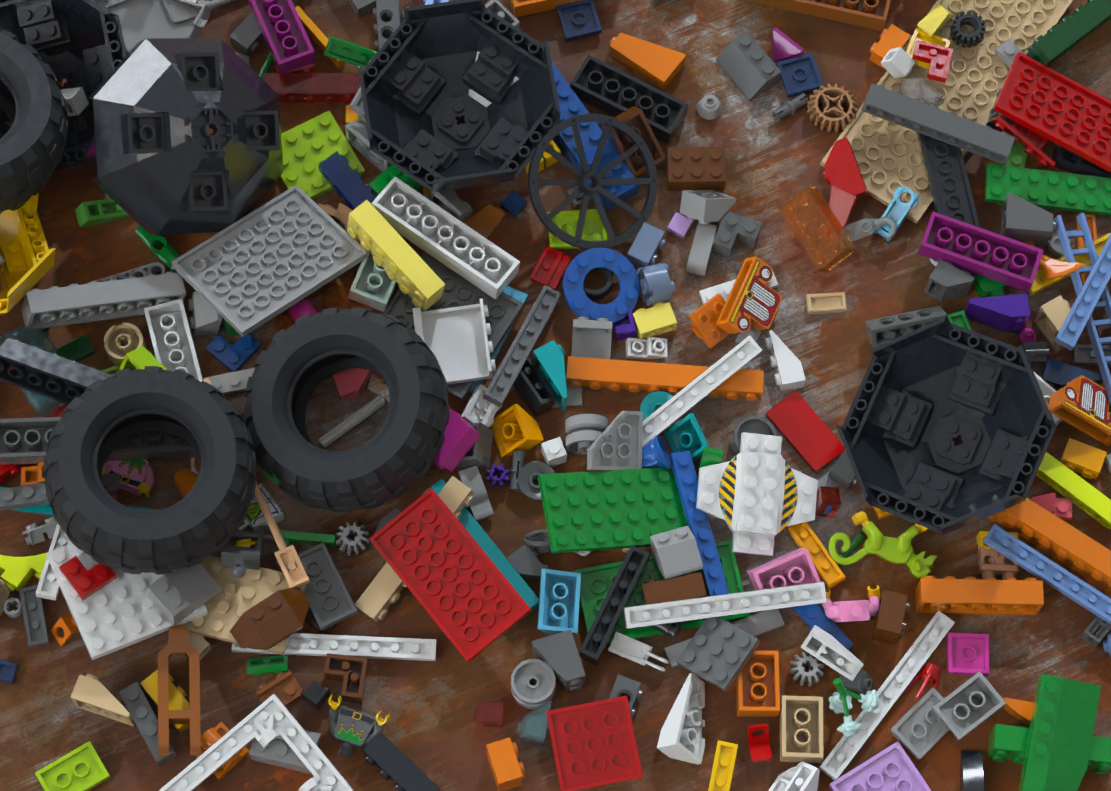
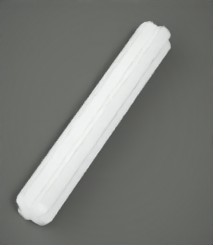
M377 396L319 438L320 445L323 448L328 447L386 404L383 397Z

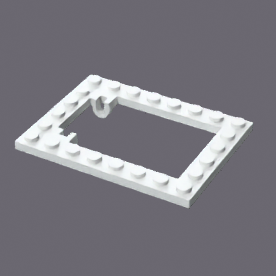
M273 694L159 791H193L254 738L259 741L263 748H266L270 745V741L277 739L280 735L314 775L313 778L309 779L298 789L299 791L354 790L279 698Z

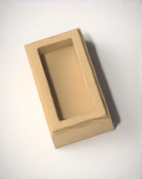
M845 292L806 294L808 315L843 313L847 311Z

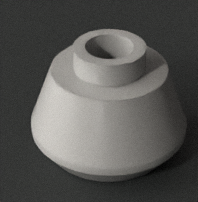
M707 95L699 100L697 112L702 118L713 120L722 113V104L717 97Z

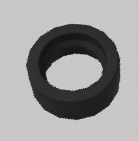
M595 268L589 272L594 271L603 274L606 284L599 290H590L583 283L585 294L590 300L603 299L612 289V272L606 268Z

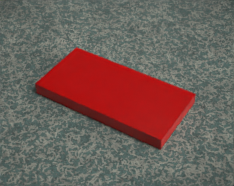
M796 390L765 413L766 417L815 474L840 456L845 450L844 445Z

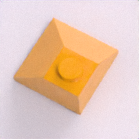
M514 404L494 418V422L490 426L491 430L494 431L493 435L501 457L513 455V451L529 450L544 440L538 423L518 404Z

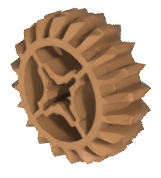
M829 83L826 88L821 85L819 90L815 89L814 93L810 95L807 113L810 115V121H815V127L821 125V131L824 128H828V133L831 132V129H834L836 133L839 131V128L844 131L846 126L852 123L851 119L856 118L858 101H855V95H851V90H844V85L841 88H838L837 83L834 87H831ZM819 103L822 104L823 113L818 108ZM843 103L847 108V113H845L843 111L844 109L841 107Z

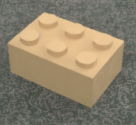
M782 695L780 699V762L803 761L805 763H821L823 759V697Z

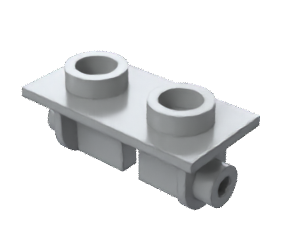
M53 516L45 519V524L38 526L37 523L26 526V530L22 533L28 534V537H25L27 545L31 544L33 546L45 541L43 535L45 532H47L49 539L53 538L57 521Z

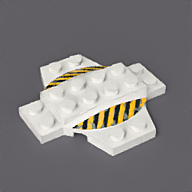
M743 432L741 433L740 453L734 456L731 461L699 468L696 508L726 521L729 525L728 527L734 532L732 552L773 556L774 536L781 532L786 526L815 520L818 480L790 468L781 455V436Z

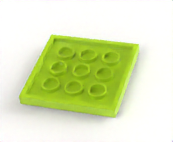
M330 110L281 134L283 173L280 177L287 189L297 185L313 200L365 174L363 166Z

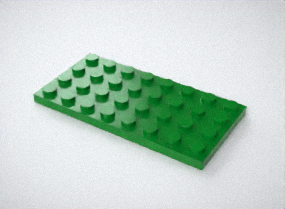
M643 468L540 474L538 476L552 553L630 548L631 545L637 548L651 547L650 536L688 526L673 469Z
M727 540L715 543L729 594L744 592L735 553L732 552V541ZM652 555L649 556V561L626 607L644 605L641 587L646 581L656 579V581L664 580V576ZM623 561L574 570L575 573H581L580 601L587 634ZM623 612L608 645H611L616 632L635 640L664 635V633L649 626L627 629ZM749 613L719 617L730 622L747 618L750 615ZM706 618L674 622V625L677 626L680 623V631L700 628Z

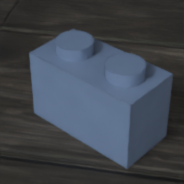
M644 222L627 253V259L633 265L640 268L654 265L658 258V255H656L658 250H662L666 243V239H664L665 231Z

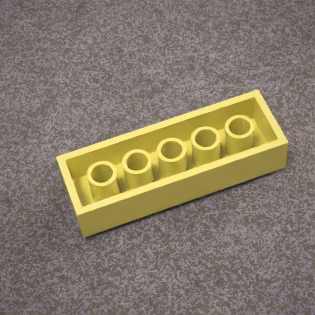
M365 200L349 213L347 231L350 236L356 237L360 241V245L372 254L375 263L378 266H383L388 277L391 280L395 279L399 284L400 290L412 298V302L417 308L420 307L425 312L442 298L445 283L368 200Z

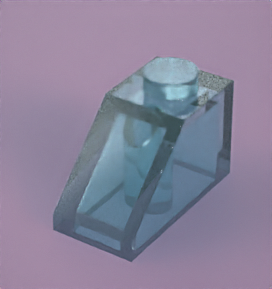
M546 701L525 715L522 723H518L517 735H520L521 742L544 746L548 727L546 711L551 710L552 701Z

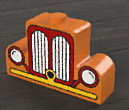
M757 256L745 258L716 323L717 326L727 333H745L750 329V326L758 330L769 329L772 321L776 318L782 296L766 285L773 276L772 268Z
M1081 375L1068 382L1067 386L1050 395L1049 409L1053 415L1104 445L1108 446L1111 444V412H1108L1109 399L1105 388Z

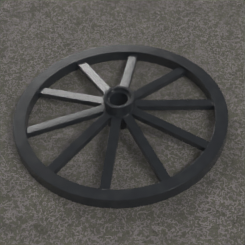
M583 114L568 118L552 127L542 137L533 152L528 170V190L532 206L545 228L559 240L571 246L582 249L610 248L627 241L641 229L644 222L646 223L656 201L658 180L652 154L640 135L630 126L616 118L602 114ZM595 122L605 124L590 171L577 126L578 123ZM570 126L583 173L549 145L555 136ZM611 127L626 135L634 145L596 173ZM637 150L640 152L646 167L647 178H601ZM544 151H547L579 179H538V169ZM588 178L593 182L592 187H589L587 184ZM648 184L647 196L641 213L601 186ZM538 185L579 187L547 214L540 199ZM584 192L575 237L560 229L552 221V218ZM597 192L637 218L626 231L616 237ZM590 195L608 235V240L586 241L581 239Z

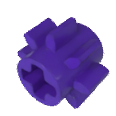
M493 464L491 470H486V474L489 475L486 478V482H491L492 488L500 486L502 489L504 482L509 483V478L506 476L510 474V471L504 470L503 464L500 466Z

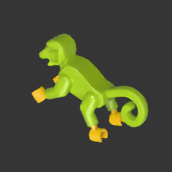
M863 511L852 516L854 525L862 524V531L868 537L863 544V549L850 557H841L836 552V543L838 540H842L844 544L841 550L842 552H847L851 546L850 537L845 533L838 532L829 540V554L838 564L851 565L865 555L873 554L893 564H906L910 574L916 579L927 576L931 572L930 568L933 567V563L937 558L936 555H929L924 558L926 551L915 555L911 545V539L919 534V532L923 533L928 528L915 523L914 526L909 527L897 538L883 536L875 524L868 520L866 513Z

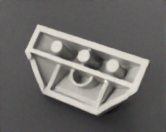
M802 761L798 763V766L781 773L769 791H817L820 770Z

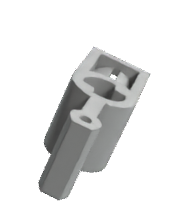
M474 466L459 471V481L469 487L474 493V499L469 505L474 519L479 521L494 516L478 467Z

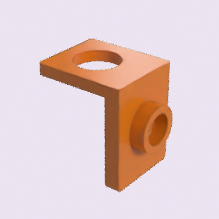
M68 614L59 618L51 632L60 646H64L70 636L78 633L79 629L72 614ZM59 627L64 631L63 638L58 633Z

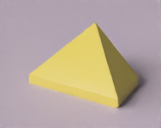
M939 4L917 26L932 37L954 17V14Z

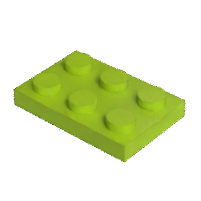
M590 209L586 212L582 240H607V233L597 209ZM580 210L560 211L552 218V221L564 232L575 237ZM549 232V245L555 250L578 249V247L559 240Z
M90 741L35 772L45 791H88L110 778Z

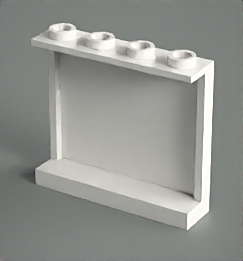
M480 299V304L421 312L420 307L412 308L415 332L423 339L437 358L447 385L493 378L492 371H496L495 359L491 360L490 353H494L492 341L488 340V335H491L490 323H486L489 311L488 305H484L483 299Z

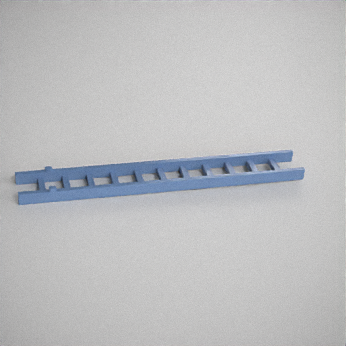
M1080 213L1076 217L1080 231H1066L1061 215H1057L1053 221H1056V231L1066 262L1076 263L1074 259L1076 255L1088 254L1091 266H1084L1070 273L1076 295L1078 296L1083 287L1079 273H1087L1092 270L1098 258L1084 213ZM1083 237L1086 248L1071 250L1068 238ZM1106 285L1101 294L1102 301L1097 302L1095 308L1105 307L1108 319L1094 321L1091 314L1086 323V328L1111 405V375L1107 365L1108 362H1111V356L1105 357L1101 344L1111 343V337L1099 338L1096 330L1097 326L1110 325L1111 327V297Z

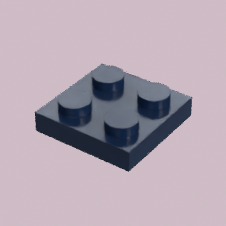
M581 0L556 6L566 42L602 33L593 0Z
M812 53L776 62V66L781 71L780 79L787 98L800 95L801 93L812 92L815 89L819 90L821 85L824 86Z

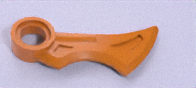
M1032 241L1022 242L1036 247ZM1042 254L1038 268L1045 272L1046 280L1073 273L1082 268L1083 264L1063 262Z

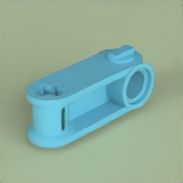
M898 186L893 194V200L881 217L890 218L894 221L896 233L911 209H915L920 201L918 199L919 195L905 186ZM906 192L911 195V200L908 203L902 201V195ZM882 225L874 234L878 233L886 238L891 232V227L889 225ZM893 237L887 239L886 241L890 242L893 239Z

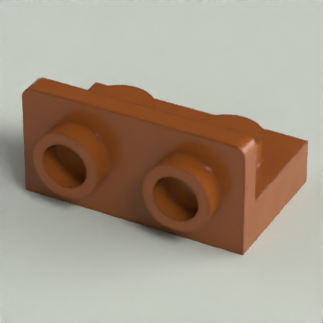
M289 670L288 672L283 671L279 673L272 682L263 683L258 687V691H256V695L261 703L275 694L284 706L287 707L301 698L302 688L293 676L292 671Z

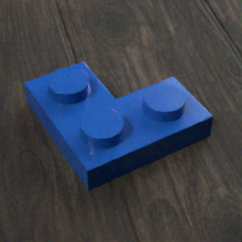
M218 334L205 349L231 372H236L256 353L261 344L247 334L232 346Z

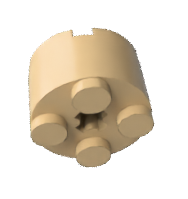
M130 323L114 325L109 328L104 336V347L110 361L119 367L127 353L141 346L146 348L142 333L138 327Z

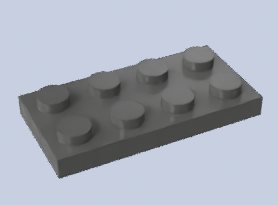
M324 542L298 554L310 581L306 585L304 595L310 602L309 607L321 631L357 614L358 611Z

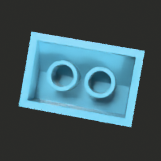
M541 569L538 630L550 635L571 630L573 636L578 633L581 573Z

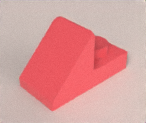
M1055 493L1031 498L1033 502L1062 520L1072 519V499L1055 498Z

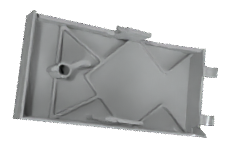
M96 0L119 16L126 54L139 41L144 39L198 38L211 15L205 4L202 5L188 0Z

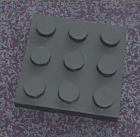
M720 617L706 618L676 662L681 667L727 692L760 644V640Z

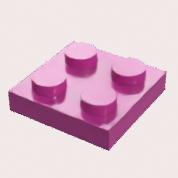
M948 633L947 674L975 675L980 671L984 676H988L989 634Z

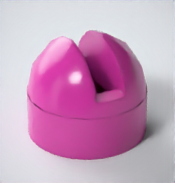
M1024 328L1020 332V339L1022 342L1035 341L1036 334L1031 328Z

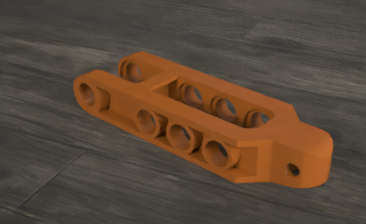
M183 625L170 627L168 631V644L158 652V756H169V725L189 724L190 756L201 755L200 652L189 643V631ZM175 653H184L189 659L190 710L169 711L168 659Z

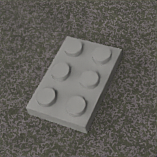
M931 688L890 729L891 733L917 760L921 759L950 730L932 709L944 699L934 688Z

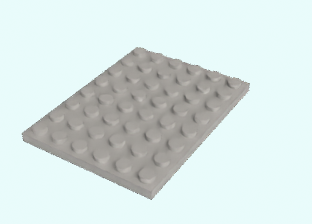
M295 185L172 261V267L244 337L368 258V252L304 191Z

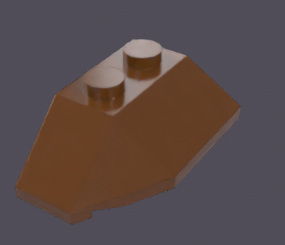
M300 587L278 590L245 611L232 627L230 633L240 648L269 650L303 628L310 602Z

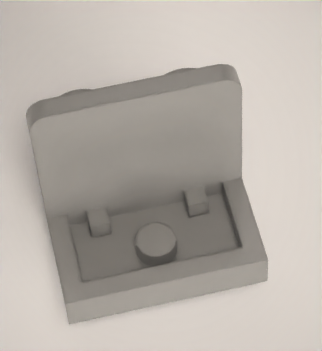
M588 317L573 319L571 356L610 359L613 321H609L607 318H597V321L589 320Z

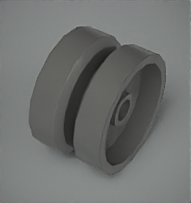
M750 416L744 418L738 423L731 436L730 448L734 456L740 453L741 433L743 432L777 436L774 425L763 417Z

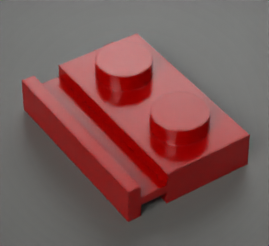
M546 246L530 276V281L556 290L572 257H568L564 253Z

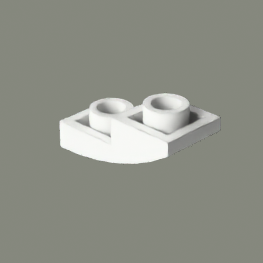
M648 337L647 340L627 338L626 358H667V339Z

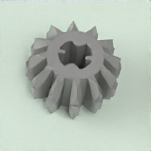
M355 521L353 526L346 522V528L343 526L339 527L340 532L336 533V538H338L336 545L341 546V552L347 550V555L350 556L352 551H355V554L358 555V549L366 550L365 545L369 544V539L367 538L369 532L364 531V525L358 527V522ZM350 536H354L355 540L351 541Z
M802 652L801 657L795 655V661L790 662L792 669L789 671L790 674L795 675L793 681L800 679V686L807 682L809 687L812 685V681L818 683V677H822L824 674L821 671L824 668V664L819 663L820 660L817 658L813 659L811 654L807 657L805 652ZM805 666L809 667L808 672L804 671Z

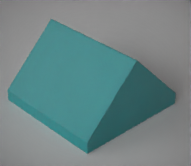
M690 413L664 432L673 453L690 451L693 462L701 460L703 448L709 447L693 413Z

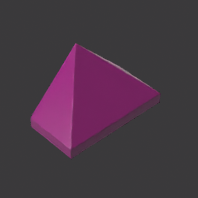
M775 27L773 29L772 49L774 62L803 55L804 49L778 28Z

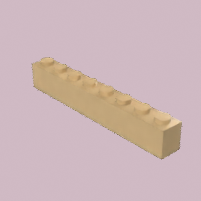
M453 476L438 494L458 520L461 517L463 508L465 506L468 507L474 499L473 491ZM387 562L355 603V606L378 622L379 619L382 620L387 615L388 607L399 599L400 591L403 587L407 586Z

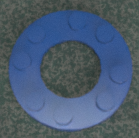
M592 248L580 253L568 265L564 273L562 289L564 290L565 301L568 307L577 317H588L589 320L596 321L597 318H607L609 321H613L612 323H616L628 315L627 310H632L635 307L639 297L640 283L634 266L625 256L608 248ZM606 268L617 276L620 291L613 302L597 304L586 296L583 289V281L590 270Z

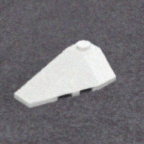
M689 673L661 729L657 748L669 758L701 764L705 749V739L702 738V727H705V720H702V708L705 707V682L693 673Z

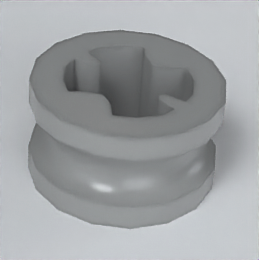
M9 598L3 604L4 612L11 618H16L23 612L21 602L17 598ZM15 604H18L16 605V607L18 608L16 611L11 610L9 612L10 605L14 606Z

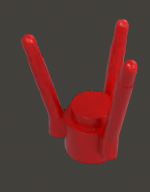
M927 663L925 668L919 670L903 693H906L920 677L923 683L915 696L916 700L919 699L927 684L931 685L933 683L932 688L936 690L941 680L939 677L941 669L932 663Z

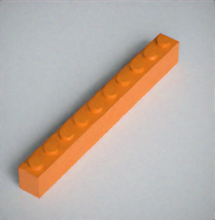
M568 356L566 384H570L572 388L585 386L595 390L601 388H609L612 391L625 389L635 393L640 391H648L649 393L663 391L670 395H676L710 367ZM739 369L708 394L707 397H726L730 400L745 398L748 401L761 400L764 371Z

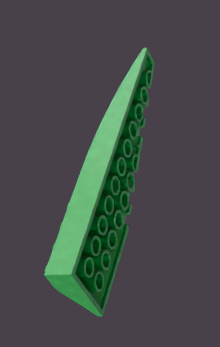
M1039 674L1019 791L1078 790L1088 766L1101 686Z

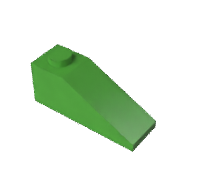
M112 199L82 202L75 209L79 228L99 226L131 217Z

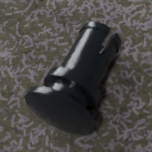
M674 622L649 626L664 633L665 637L670 636L671 642L677 638L681 630V624L679 623L675 626Z

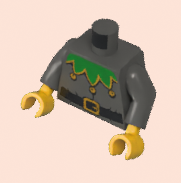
M332 694L328 700L330 705L328 715L330 733L334 736L335 742L341 744L338 754L349 758L353 748L362 751L380 732L382 733L385 727L384 723L391 716L388 714L383 719L381 717L383 710L374 717L343 705L339 709L338 706L342 701V697L339 696L338 702H334Z

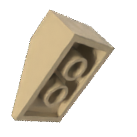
M91 674L86 676L79 675L70 697L77 708L134 727L135 721L131 714L98 681L96 676Z

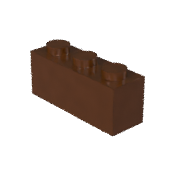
M695 571L680 577L664 578L661 581H656V579L648 580L641 587L644 605L707 596L702 574Z

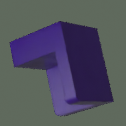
M627 310L628 315L622 320L612 323L616 341L635 338L636 329L632 310Z

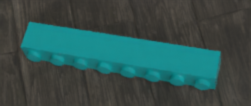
M441 479L432 486L437 495L446 485V482ZM464 507L461 511L462 514L459 522L532 609L530 612L532 613L539 607L538 597L466 507Z

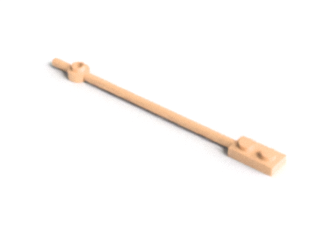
M205 378L202 380L212 385L209 378ZM256 481L254 496L279 548V551L274 554L289 587H300L309 583V578L294 546H286Z

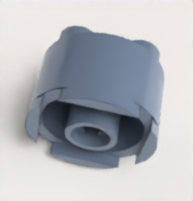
M659 263L637 269L638 277H640L639 294L643 303L647 302L646 306L671 300L672 292H675V284L673 281H670L667 263Z

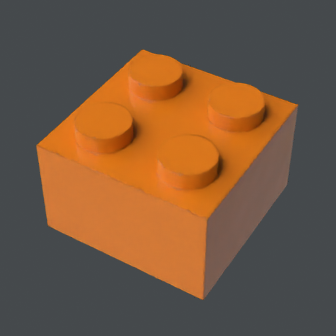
M509 737L487 744L486 754L498 791H506L522 786L523 779L525 778V769L523 763L517 760L519 759V751L516 742L512 743Z

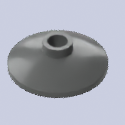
M529 462L522 467L518 474V486L521 492L530 499L542 500L539 485H534L533 480L538 481L540 474H555L554 470L544 462Z

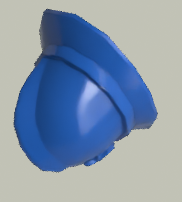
M656 435L642 447L643 468L672 469L664 440L659 435Z

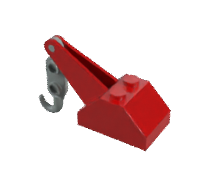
M847 137L835 141L824 165L826 171L823 172L826 183L828 185L831 184L825 237L826 244L830 247H835L840 241L850 243L872 235L882 225H889L891 227V232L886 236V239L892 238L896 233V225L890 218H865L847 225L857 199L869 196L850 141Z

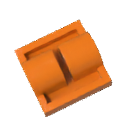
M716 294L688 316L692 322V330L701 340H704L708 348L714 347L729 335V333L716 325L726 303L721 294Z
M222 722L215 728L208 729L201 736V755L230 731ZM246 747L242 748L216 770L213 775L220 780L249 753V750Z

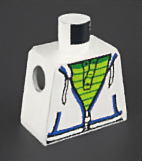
M259 484V488L275 522L277 523L285 519L282 510L264 486ZM255 496L251 500L246 518L238 528L239 530L244 529L248 525L256 532L260 530V527H269Z

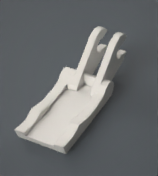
M618 632L615 633L608 649L610 652L643 666L648 664L663 672L666 669L648 661L649 656L664 663H669L667 659L651 653L652 646Z

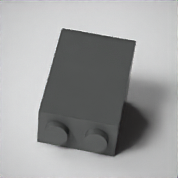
M1007 193L1001 207L1000 235L1020 242L1032 241L1036 247H1046L1048 241L1052 240V233H1055L1056 221H1053V214L1012 193Z
M571 630L532 641L531 652L533 657L547 663L553 669L556 677L555 681L564 691L576 692L581 690L582 686H585L586 675Z

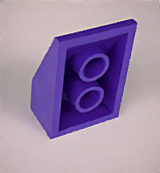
M1027 294L969 299L964 310L969 320L1004 332L1011 331V333L1021 332L1026 327L1031 316Z

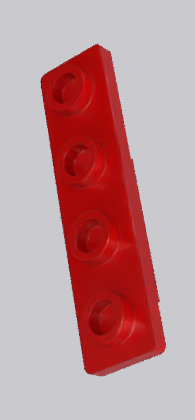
M1000 116L992 119L996 123L994 126L998 130L1005 131L1015 137L1014 143H1020L1027 154L1037 157V162L1043 167H1054L1056 165L1051 158L1041 151V148L1048 141L1047 138L1015 121L1010 125Z

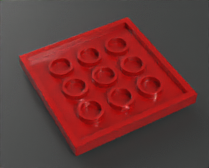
M628 696L546 711L561 791H576L643 778Z

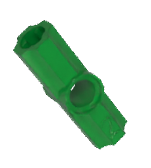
M139 225L135 235L170 272L177 273L172 267V261L180 256L167 243L164 237L159 234L151 236ZM158 246H164L161 250L156 249Z

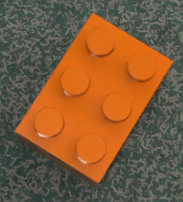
M754 651L737 676V716L778 717L780 712L779 651Z

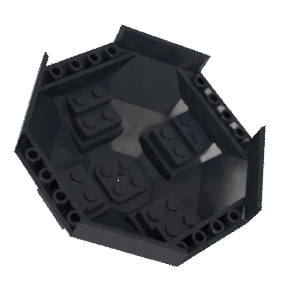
M0 0V32L2 30L8 31L17 36L19 43L31 45L39 53L43 62L47 63L58 80L60 90L82 87L88 99L127 55L119 16L96 0ZM63 79H66V82L64 83V86H63V85H62V81H63ZM93 100L88 101L89 104L79 115L67 116L68 130L64 154L59 166L54 171L90 163L95 159L96 144ZM0 108L1 139L10 130L12 122Z
M456 0L404 8V20L363 70L357 66L370 150L432 192L515 180L531 160L533 152L542 137L552 127L560 123L561 112L547 38L544 41V45H542L486 8L485 0ZM458 121H464L465 124L460 123V124L458 125L457 122H458Z
M151 38L141 40L86 100H93L98 178L91 180L151 236L158 234L220 232L245 217L283 173L279 95L221 38ZM208 125L210 129H213V133L208 134Z
M944 317L868 350L872 360L842 427L836 424L866 502L873 507L945 535L1025 501L1057 426L1021 344L1017 348L952 324L947 317ZM958 439H961L963 441V444H959L958 446H956L955 442Z

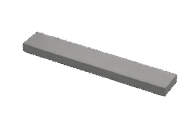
M778 609L765 610L731 623L754 637L784 627L785 625ZM692 638L664 649L671 668L679 666L676 661Z

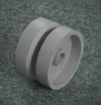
M579 414L568 417L565 420V433L568 434L565 437L566 450L574 454L587 455L588 448L608 427V419L597 414Z
M539 659L522 661L515 667L511 675L513 699L526 709L536 710L545 707L551 702L555 694L556 677L553 669Z

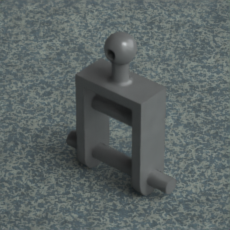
M260 527L259 532L235 530L230 536L229 541L222 547L221 567H230L231 575L237 579L244 577L246 569L259 570L264 541H275L272 533L265 532V527ZM231 538L257 540L256 548L230 546Z

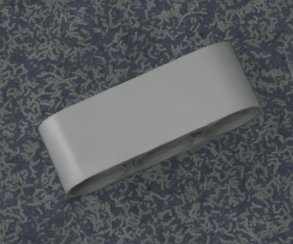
M698 222L686 272L705 276L717 225H706Z

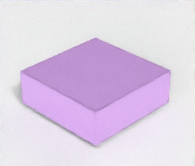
M676 212L667 230L684 238L693 220L687 219V217Z

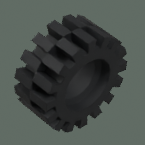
M963 11L961 15L957 14L956 18L953 19L950 36H952L953 41L957 40V45L962 43V47L965 48V45H968V48H971L972 44L975 47L981 42L986 26H984L985 21H981L982 17L980 15L976 17V12L971 15V11H967V14ZM970 25L975 29V32L973 34H966L961 30V26Z

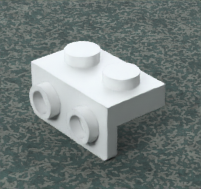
M479 384L474 390L462 417L469 424L481 422L489 428L494 422L493 417L501 407L483 399L487 388Z

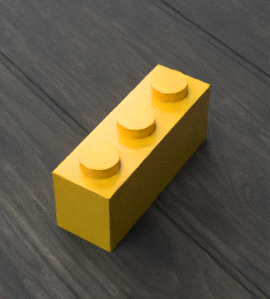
M157 669L140 684L158 706ZM168 673L169 711L190 710V703L184 698L187 696L180 686L176 688L173 685L172 681L174 679ZM189 724L173 725L180 734L189 728Z

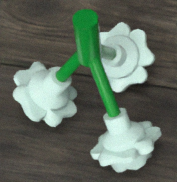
M837 678L833 681V684L838 692H834L833 696L829 697V709L834 710L835 714H845L843 717L844 723L837 728V731L842 732L847 737L857 735L858 729L862 727V724L852 721V716L849 715L848 709L853 707L851 703L852 697L862 703L861 708L864 713H871L877 709L880 699L878 694H876V690L867 691L866 695H858L847 691L841 679Z

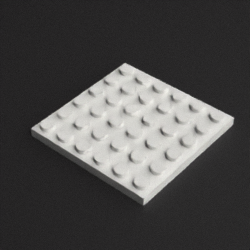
M72 543L46 553L47 560L92 660L165 632L173 626L148 597V586L165 574L156 575L153 572L130 574L110 566L117 578L82 601L60 572L59 566L77 556L87 571L99 563ZM203 604L176 625H182L207 615L208 611Z

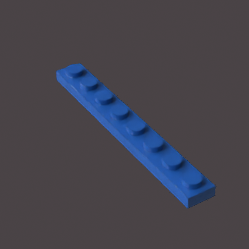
M690 451L671 453L669 458L687 524L695 537L702 560L703 569H700L707 597L729 594L708 515L706 512L696 508L698 479Z

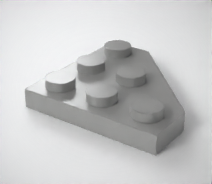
M642 411L620 412L588 448L587 470L642 469Z

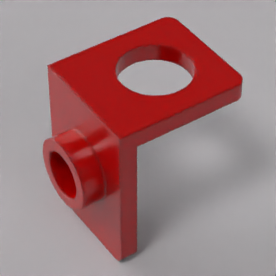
M768 724L748 726V745L752 762L772 760ZM761 729L764 731L762 735H753L755 730Z

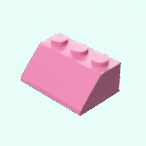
M807 548L796 549L747 571L755 590L821 582Z

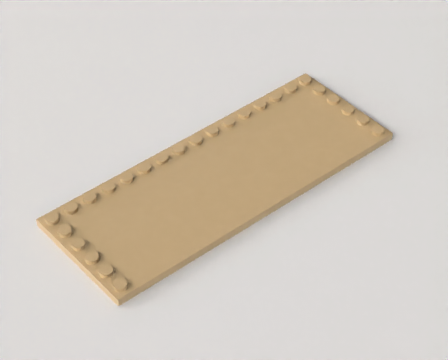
M937 0L929 13L941 4L954 14V17L934 34L951 40L949 48L954 49L946 82L927 79L929 69L914 64L908 76L894 78L886 71L877 84L893 92L898 91L909 98L919 99L922 103L935 105L946 112H953L962 118L972 119L975 123L987 125L990 110L993 108L996 100V94L1002 88L1010 69L995 53V50L1010 38L1026 55L1029 52L1027 48L1033 44L1036 38L1040 35L1044 36L1052 26L1058 24L1073 0ZM963 11H965V14H967V11H971V15L976 12V17L980 15L982 17L981 21H985L984 26H986L984 36L975 47L973 44L971 48H968V45H965V48L962 47V43L957 45V40L953 41L952 36H950L953 19L956 18L957 14L961 15ZM970 25L961 26V30L966 34H973L975 32V29ZM912 36L906 43V45L903 47V50L905 52L907 51ZM862 104L855 114L856 118L851 119L852 123L846 126L837 140L847 137L850 141L870 196L889 206L898 186H905L919 195L918 199L920 201L915 209H911L906 217L917 224L933 202L917 132L861 111ZM833 146L821 161V166L824 167ZM961 149L964 158L968 151ZM908 192L902 195L904 203H908L911 200V195Z

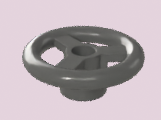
M547 529L532 531L524 536L523 542L527 546L536 547L538 553L551 551Z

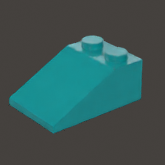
M552 340L533 351V363L557 396L556 401L561 410L565 412L567 411L565 352L560 344L557 345Z

